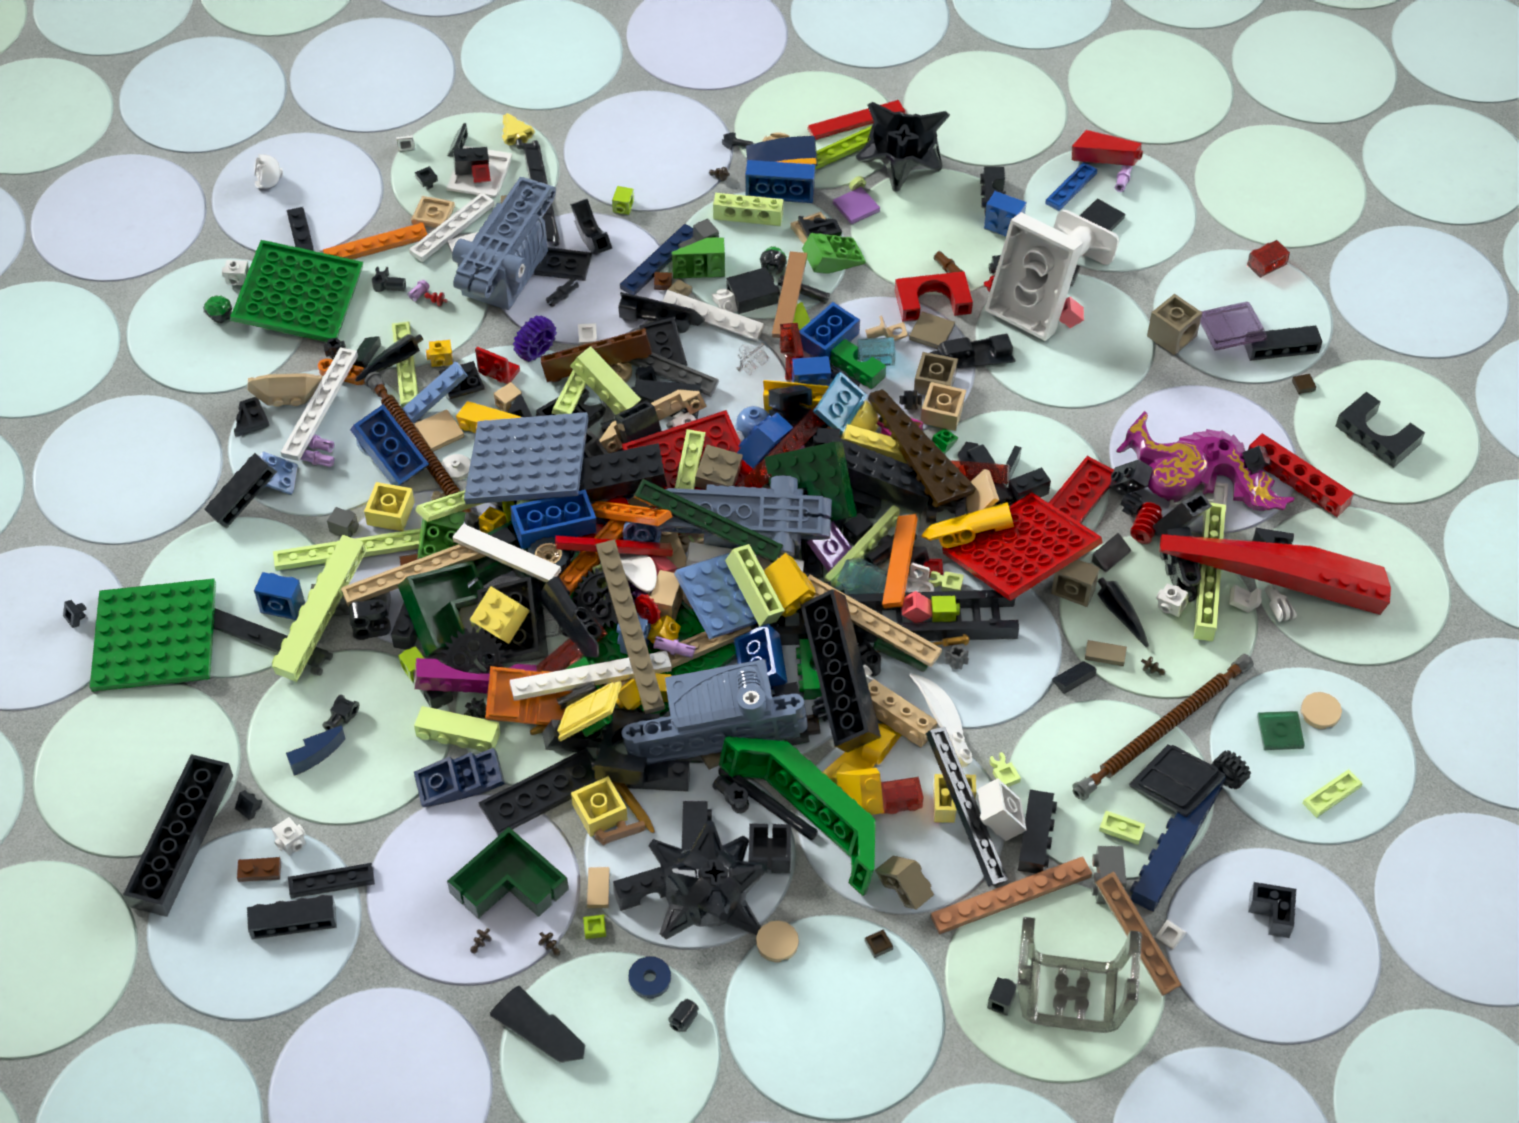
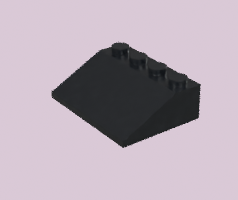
M530 576L491 586L530 610L509 644L497 637L495 643H502L499 650H505L501 657L506 658V661L501 663L532 661L548 657L543 604L540 600V582ZM490 587L477 590L478 604H480ZM483 628V634H486L488 631ZM491 654L484 655L486 665L491 664L493 661Z

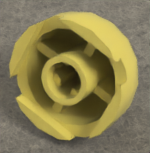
M866 400L850 425L875 432L879 427L877 425L879 414L875 412L871 403Z

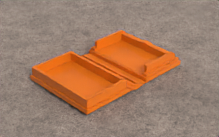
M490 666L485 719L547 726L551 719L562 720L565 709L561 710L557 698L573 691L568 690L514 701L510 680L550 672Z

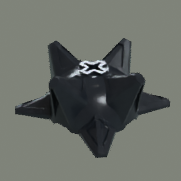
M875 102L867 104L874 123L865 147L856 155L857 160L871 162L880 159L886 165L892 190L897 192L900 191L912 168L923 165L935 171L942 170L943 165L937 140V130L949 118L950 114L947 111L926 115L916 113L911 115L893 112Z
M706 821L692 846L686 850L655 839L650 842L648 846L665 873L664 887L669 907L659 933L664 939L667 940L693 925L704 927L729 924L749 933L758 934L761 926L745 898L749 890L766 873L767 868L763 863L743 861L749 844L747 837L741 836L722 846L714 822Z

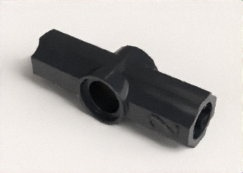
M895 534L884 536L878 543V546L864 555L867 566L871 569H876L890 559Z

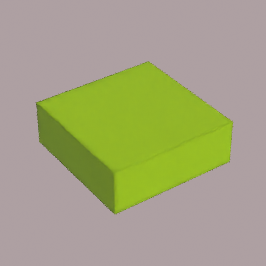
M604 915L583 917L585 939L606 937Z

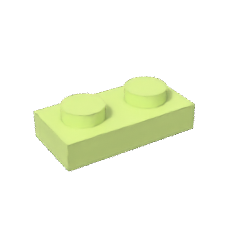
M1106 811L1099 831L1139 845L1146 824Z

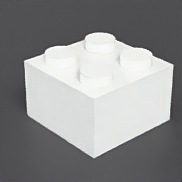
M996 779L977 789L979 796L978 804L981 808V821L984 825H988L997 836L999 835L1007 841L1027 831L1021 799L1000 779Z

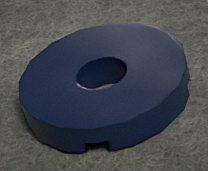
M646 956L632 964L629 970L628 982L631 990L636 995L656 998L668 990L671 982V971L664 960L654 956ZM654 974L656 978L653 981H646L644 976Z

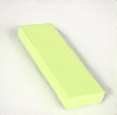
M1348 769L1304 799L1302 804L1317 818L1361 788L1363 783Z

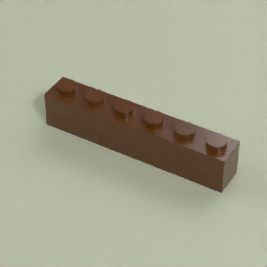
M644 328L541 356V365L546 381L558 382L562 378L570 377L573 371L570 365L590 346L610 367L617 363H629L632 359L647 358L652 352L646 329Z

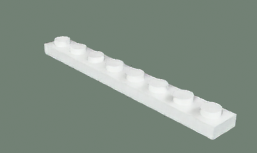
M340 347L281 451L283 458L300 460L358 357L357 351Z
M667 651L649 654L656 674L671 671L672 666ZM629 658L513 679L510 680V687L514 701L568 691L574 688L579 689L591 682H594L595 685L632 679L634 675Z

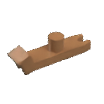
M622 820L616 823L617 829L605 833L600 828L594 833L595 840H598L604 846L609 842L640 833L646 829L644 821L626 826L625 821Z

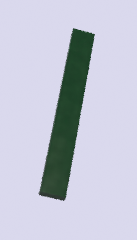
M644 479L634 495V498L657 509L669 510L672 516L738 547L749 544L755 555L772 563L777 560L783 548V544Z

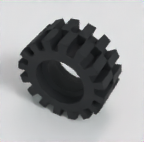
M1225 750L1211 765L1217 767L1220 772L1226 775L1225 786L1228 785L1230 789H1239L1250 778V768L1245 765V760H1241V756L1237 757L1235 752L1231 753V751Z

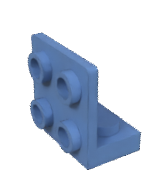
M263 451L260 457L265 459L277 471L265 486L291 495L294 491L298 465Z

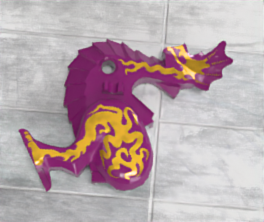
M1144 411L1128 429L1125 441L1116 450V452L1122 453L1132 448L1137 455V459L1152 467L1147 487L1154 494L1169 502L1170 500H1174V502L1182 500L1183 496L1194 490L1200 483L1205 485L1203 490L1204 496L1206 494H1213L1217 475L1226 476L1232 481L1234 485L1233 501H1242L1253 510L1278 509L1283 511L1286 505L1292 503L1295 499L1294 497H1280L1272 491L1271 487L1274 485L1275 480L1271 479L1264 471L1259 470L1258 473L1253 474L1251 470H1248L1242 452H1245L1243 442H1240L1234 434L1230 436L1223 430L1206 429V431L1193 432L1191 435L1179 437L1177 442L1161 444L1153 441L1146 427L1148 414Z

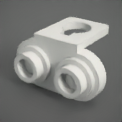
M911 563L910 576L907 579L905 592H934V586L928 582L930 569ZM915 569L923 571L924 575L918 576Z

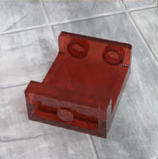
M798 322L780 324V353H788L785 354V380H792V359L804 358Z

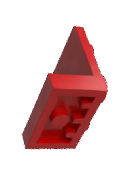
M478 346L476 347L478 372L482 375L496 379L498 382L509 384L520 372V366L509 362L507 358Z

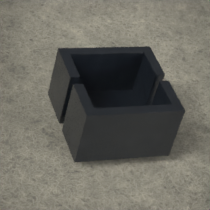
M795 385L768 390L769 406L772 407L769 410L771 417L778 413L793 428L812 425V408L799 405V402L812 405L811 388Z
M749 823L748 862L763 863L767 869H772L771 873H790L791 824H772V838H768V824Z

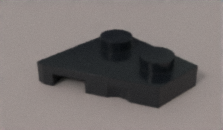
M798 216V222L807 239L811 233L842 236V230L836 219L814 217V220L804 219V216Z
M257 397L239 402V413L236 417L237 424L236 428H234L235 437L269 427L268 419Z

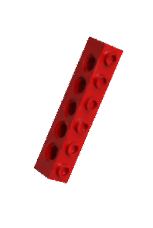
M1261 433L1249 445L1248 450L1256 446L1266 448L1272 464L1264 467L1265 471L1271 473L1298 493L1303 494L1313 503L1324 508L1328 513L1338 517L1351 504L1354 495L1352 491L1265 434Z

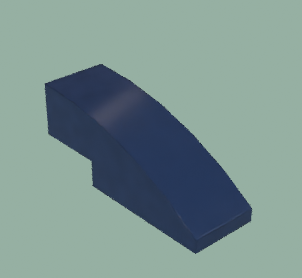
M342 725L303 739L305 746L286 753L294 776L318 765L345 741L346 738Z

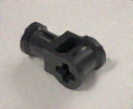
M342 694L338 695L330 709V718L322 724L323 728L327 731L341 726L343 723L348 724L351 718L356 716L360 703L350 701Z
M725 774L718 776L712 784L713 789L719 790L725 796V801L731 805L734 812H746L749 808L747 790L739 787L735 782L732 784Z

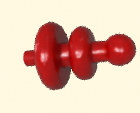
M427 292L424 294V297L426 299L430 298L432 303L437 301V306L439 307L442 306L443 302L447 303L448 301L445 299L443 292L439 295L437 292L433 294Z

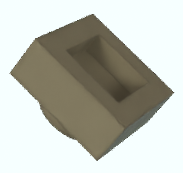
M678 279L668 290L688 296L692 292V286Z

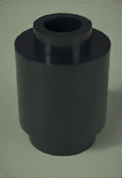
M690 999L681 1001L668 1018L670 1027L676 1032H686L698 1015V1005Z

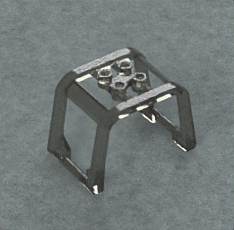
M1024 917L1022 921L1017 990L1022 1017L1031 1023L1043 1026L1096 1033H1108L1118 1030L1138 1003L1142 933L1130 930L1125 944L1113 961L1099 962L1042 954L1036 950L1035 918ZM1132 956L1131 977L1126 980L1123 1000L1115 1012L1118 971L1123 969ZM1041 965L1058 968V975L1054 981L1056 995L1053 998V1008L1055 1009V1015L1037 1012ZM1067 969L1080 971L1076 987H1068ZM1088 972L1106 974L1103 1021L1085 1019V1014L1089 1007L1087 993L1091 985L1088 979ZM1067 999L1070 1001L1076 1000L1074 1004V1010L1077 1013L1076 1018L1063 1016Z

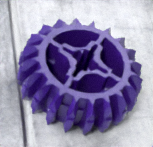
M542 315L530 318L516 332L517 336L514 337L513 350L518 357L528 362L536 360L538 357L540 358L553 345L552 342L556 339L555 336L557 334L556 327L549 318Z

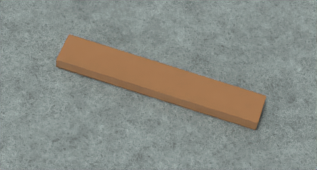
M790 251L772 330L773 338L790 339L808 257L807 253Z
M1115 872L1096 881V886L1160 994L1164 996L1181 986L1180 981Z

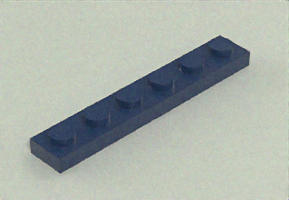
M687 224L682 225L620 283V289L628 294L636 295L655 277V272H660L672 261V252L679 249V244L693 238V228Z

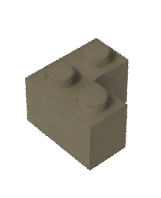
M891 856L875 870L883 886L896 890L902 903L907 908L917 910L934 895L931 890V883L924 877L921 872L922 868L916 860Z

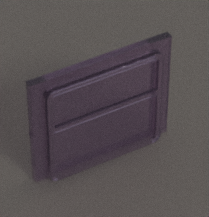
M1248 301L1201 311L1200 324L1214 351L1267 340L1264 327Z

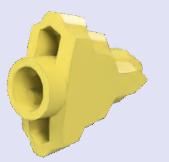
M508 113L503 115L504 128L502 129V139L505 144L509 146L514 145L517 139L527 143L528 139L532 138L535 134V130L531 126L517 120L516 117Z

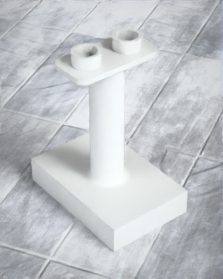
M1062 210L1057 214L1054 227L1048 226L1021 212L1011 219L985 311L1046 341L1056 332L1078 259L1085 255L1102 264H1110L1114 260L1119 245V237L1115 233L1068 210Z

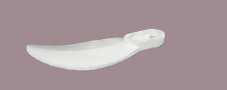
M619 553L626 577L640 590L651 592L655 588L657 580L653 560L648 555Z
M910 674L909 676L923 693L940 728H946L959 762L965 768L972 762V753L964 740L960 717L954 703L947 693L931 680L916 674Z

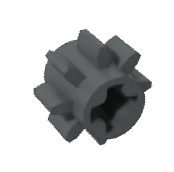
M951 645L950 651H945V664H949L951 669L962 670L963 664L968 665L969 651H965L962 645Z

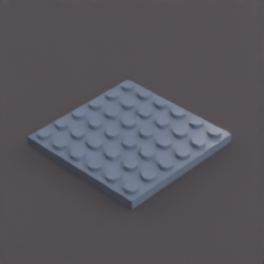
M587 412L478 421L464 495L465 504L578 496L588 426Z

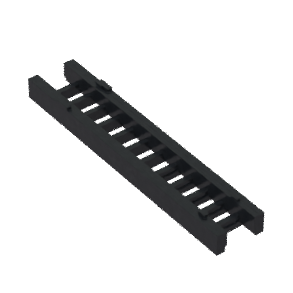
M995 590L918 592L930 600L932 596H955L956 603H959L960 608L972 609L973 621H962L960 609V615H956V621L902 623V607L884 608L882 605L884 593L845 594L881 615L882 610H896L897 624L927 641H942L945 638L961 637L963 634H966L970 640L1018 639L1019 620H1001L999 607H1014L1016 598L1010 601ZM905 592V597L913 592ZM801 607L795 612L799 613L800 626H785V617L781 615L778 626L772 627L780 634L781 645H799V639H809ZM991 607L992 619L981 621L980 608ZM853 624L857 643H860L862 639L868 640L869 643H874L879 638Z

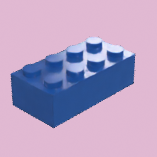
M747 160L745 196L783 199L784 202L813 203L815 164Z
M384 404L359 420L350 429L391 485H403L428 465V462Z
M586 490L579 491L578 496L545 498L511 506V521L521 549L530 548L532 543L543 537H579L596 533V516Z

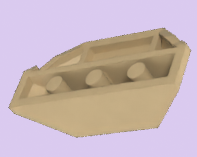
M298 373L268 374L256 378L251 377L248 378L247 391L267 406H299L305 404L314 395L322 380V376Z

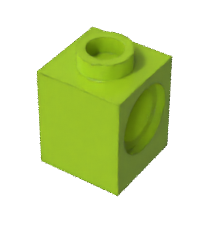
M617 186L612 198L613 212L629 215L634 203V188Z
M932 596V622L956 621V615H960V605L956 603L955 596Z
M416 646L398 655L400 665L411 682H414L413 672L415 670L416 658H424Z

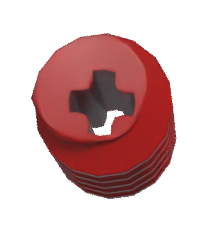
M1146 502L1141 506V510L1138 512L1136 520L1130 529L1131 537L1142 544H1150L1156 532L1152 526L1163 518L1161 514L1162 509L1159 505Z

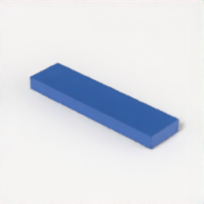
M1083 162L1046 199L1045 204L1060 211L1097 174L1098 169Z

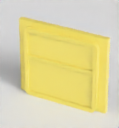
M621 681L612 682L569 705L565 709L558 728L560 734L558 739L562 741L612 714L622 686Z

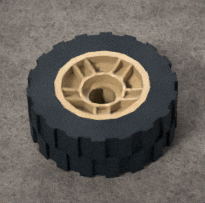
M553 537L538 539L528 548L529 553L560 566L561 572L558 576L571 564L570 551L556 549L555 538Z

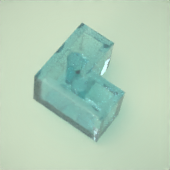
M858 557L845 561L837 581L843 583L842 586L848 590L862 588L865 590V593H884L888 572Z

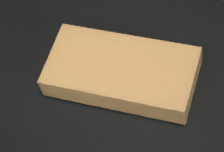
M588 867L587 908H609V867Z

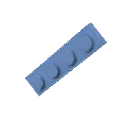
M455 361L402 409L414 424L467 377V374L461 365Z

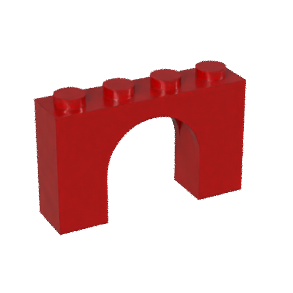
M964 271L895 279L894 291L902 322L918 320L921 309L918 298L928 292H938L945 295L951 302L954 316L972 314L973 301Z

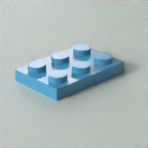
M840 372L836 375L813 412L832 429H840L841 436L847 424L850 425L868 395Z

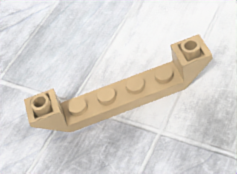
M677 390L651 403L655 406L659 421L684 408H687L691 415L707 407L699 391ZM616 421L610 424L599 440L608 453L622 449L621 436Z

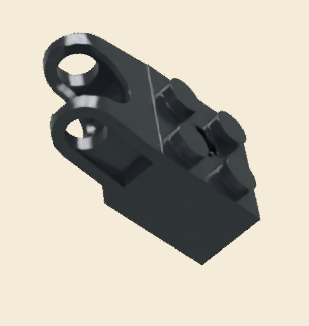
M585 388L573 413L587 412V429H589L603 417L606 407L602 404L594 406L585 405L584 403L589 398L590 393ZM559 397L537 409L536 416L555 415L552 414V410Z
M1190 527L1167 529L1166 535L1193 537ZM1160 552L1161 560H1164L1166 564V575L1170 576L1173 586L1190 591L1192 596L1188 597V602L1194 601L1197 595L1196 586L1201 580L1198 563Z

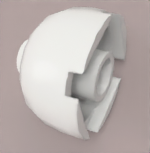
M258 154L259 157H256L254 176L258 178V181H255V185L261 189L274 187L278 183L279 178H282L283 169L279 167L278 161L272 156Z

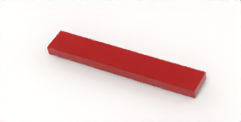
M899 100L881 104V106L893 112L905 114V109ZM867 108L807 125V130L817 140L870 125L874 122Z
M556 536L555 545L558 550L597 552L596 544L614 539ZM615 540L618 552L621 554L668 557L673 555L671 543Z

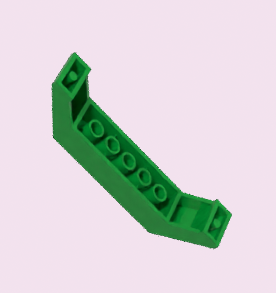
M740 737L725 738L719 766L732 778L740 775L767 781L850 856L851 875L848 883L858 893L865 896L875 869V819L872 815L865 811L856 800L847 795L840 786H837L812 761L803 756L789 742Z

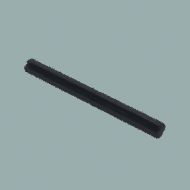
M721 767L719 768V775L725 774L732 784L735 782L739 787L746 789L748 796L787 824H791V827L809 840H813L817 836V829L743 776L736 775L732 778Z

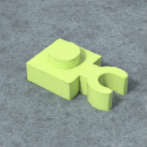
M931 571L930 578L936 580L929 579V582L934 588L941 586V591H961L964 575L945 571L943 576L936 571Z
M1002 752L999 753L1000 761H996L993 756H990L989 763L995 768L993 769V775L996 779H1000L1007 787L1020 783L1021 777L1012 762L1005 763V755Z

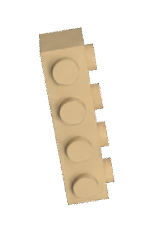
M873 679L868 684L876 718L919 747L926 744L928 739L925 733L936 729L937 721Z

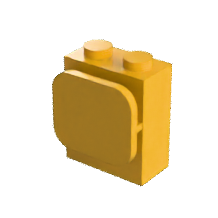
M786 553L763 570L785 610L782 613L784 617L793 615L801 607V604L811 600L816 595L815 588L806 574L801 571L795 560Z

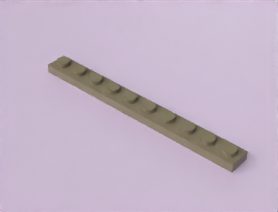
M611 540L596 544L644 712L649 714L664 710L665 705L616 542Z

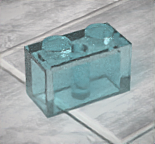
M893 337L858 339L859 362H865L874 357L886 366L895 365L896 352Z

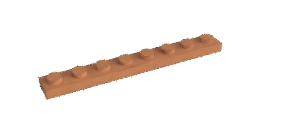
M1082 856L932 912L931 919L940 935L1091 878L1092 872Z

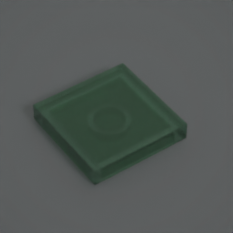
M1298 711L1258 712L1257 720L1263 750L1304 749L1305 743Z

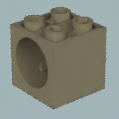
M1173 294L1151 312L1147 337L1175 355L1197 337L1202 312L1176 294Z

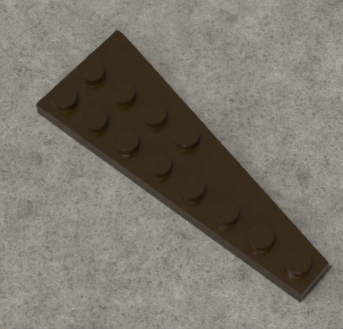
M881 389L869 394L867 399L875 412L883 418V425L891 431V438L899 444V451L909 467H912L917 473L916 478L918 482H922L925 486V493L933 499L934 507L974 494L976 487L887 392Z

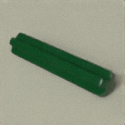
M877 638L874 642L873 648L922 672L928 667V665L880 638Z

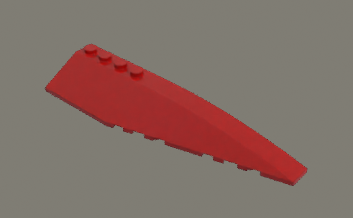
M1165 534L1161 536L1159 552L1379 615L1390 604L1391 586L1385 567L1314 546Z

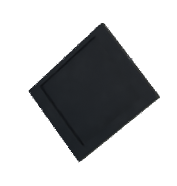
M1167 744L1133 779L1129 786L1187 818L1226 775L1208 762L1175 745Z

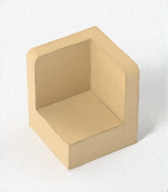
M510 382L494 393L495 405L501 411L508 413L511 402L522 392Z

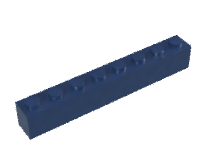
M1226 777L1187 818L1174 811L1176 816L1174 818L1170 817L1166 825L1167 832L1165 834L1161 833L1157 841L1158 848L1152 849L1148 860H1150L1149 864H1144L1139 873V876H1141L1140 880H1135L1130 889V892H1132V902L1152 912L1155 911L1222 790Z

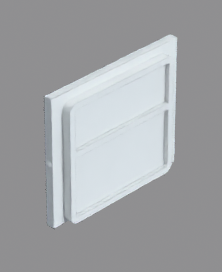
M488 150L491 182L474 184L473 174L455 175L454 170L447 185V190L474 195L483 193L488 197L496 198L511 164L512 153Z

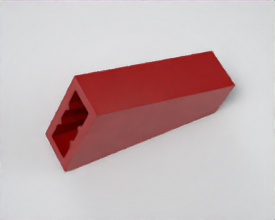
M1085 130L1072 145L1071 160L1134 166L1142 159V143Z

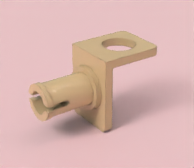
M882 315L879 316L881 321L879 326L865 330L869 341L884 335L888 343L908 336L904 322L887 327ZM902 329L901 334L893 335L894 330Z

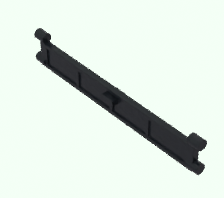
M517 139L516 146L517 149H523L529 179L548 184L539 142L534 140L532 144L523 143L521 139ZM551 203L542 218L545 220L547 242H553L554 246H558L560 244Z
M215 608L213 629L276 653L280 652L282 641L288 637L285 634ZM315 647L307 662L308 665L312 666L310 672L321 676L323 673V669L320 668L325 659L330 661L333 658V653Z

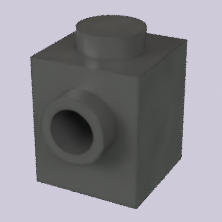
M335 507L327 519L329 532L339 536L345 535L351 538L359 527L356 514L350 510Z

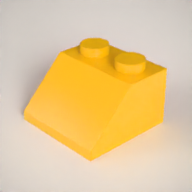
M877 768L836 772L837 786H840L847 795L856 800L865 811L871 815L884 813L881 778Z

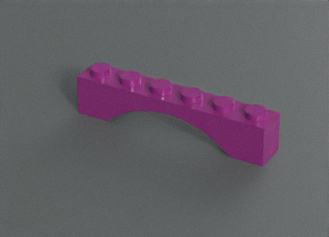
M416 658L414 689L488 694L490 673H467L453 669L437 659ZM515 664L510 667L526 671H537L536 665Z

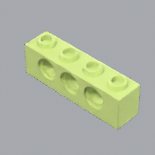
M715 193L713 219L781 226L783 199Z

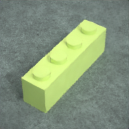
M591 346L570 365L575 373L586 382L616 415L636 406L641 400Z
M748 544L733 549L725 562L759 626L776 622L785 610L752 548Z
M421 706L414 724L416 737L423 740H435L442 744L449 743L461 748L476 749L480 752L493 747L495 749L500 735L499 722Z

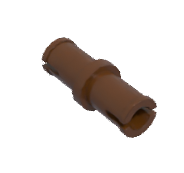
M941 251L934 255L933 259L942 266L945 272L963 271L955 264L953 259H949Z

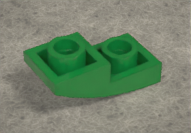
M945 428L932 437V441L944 454L958 440L957 436Z

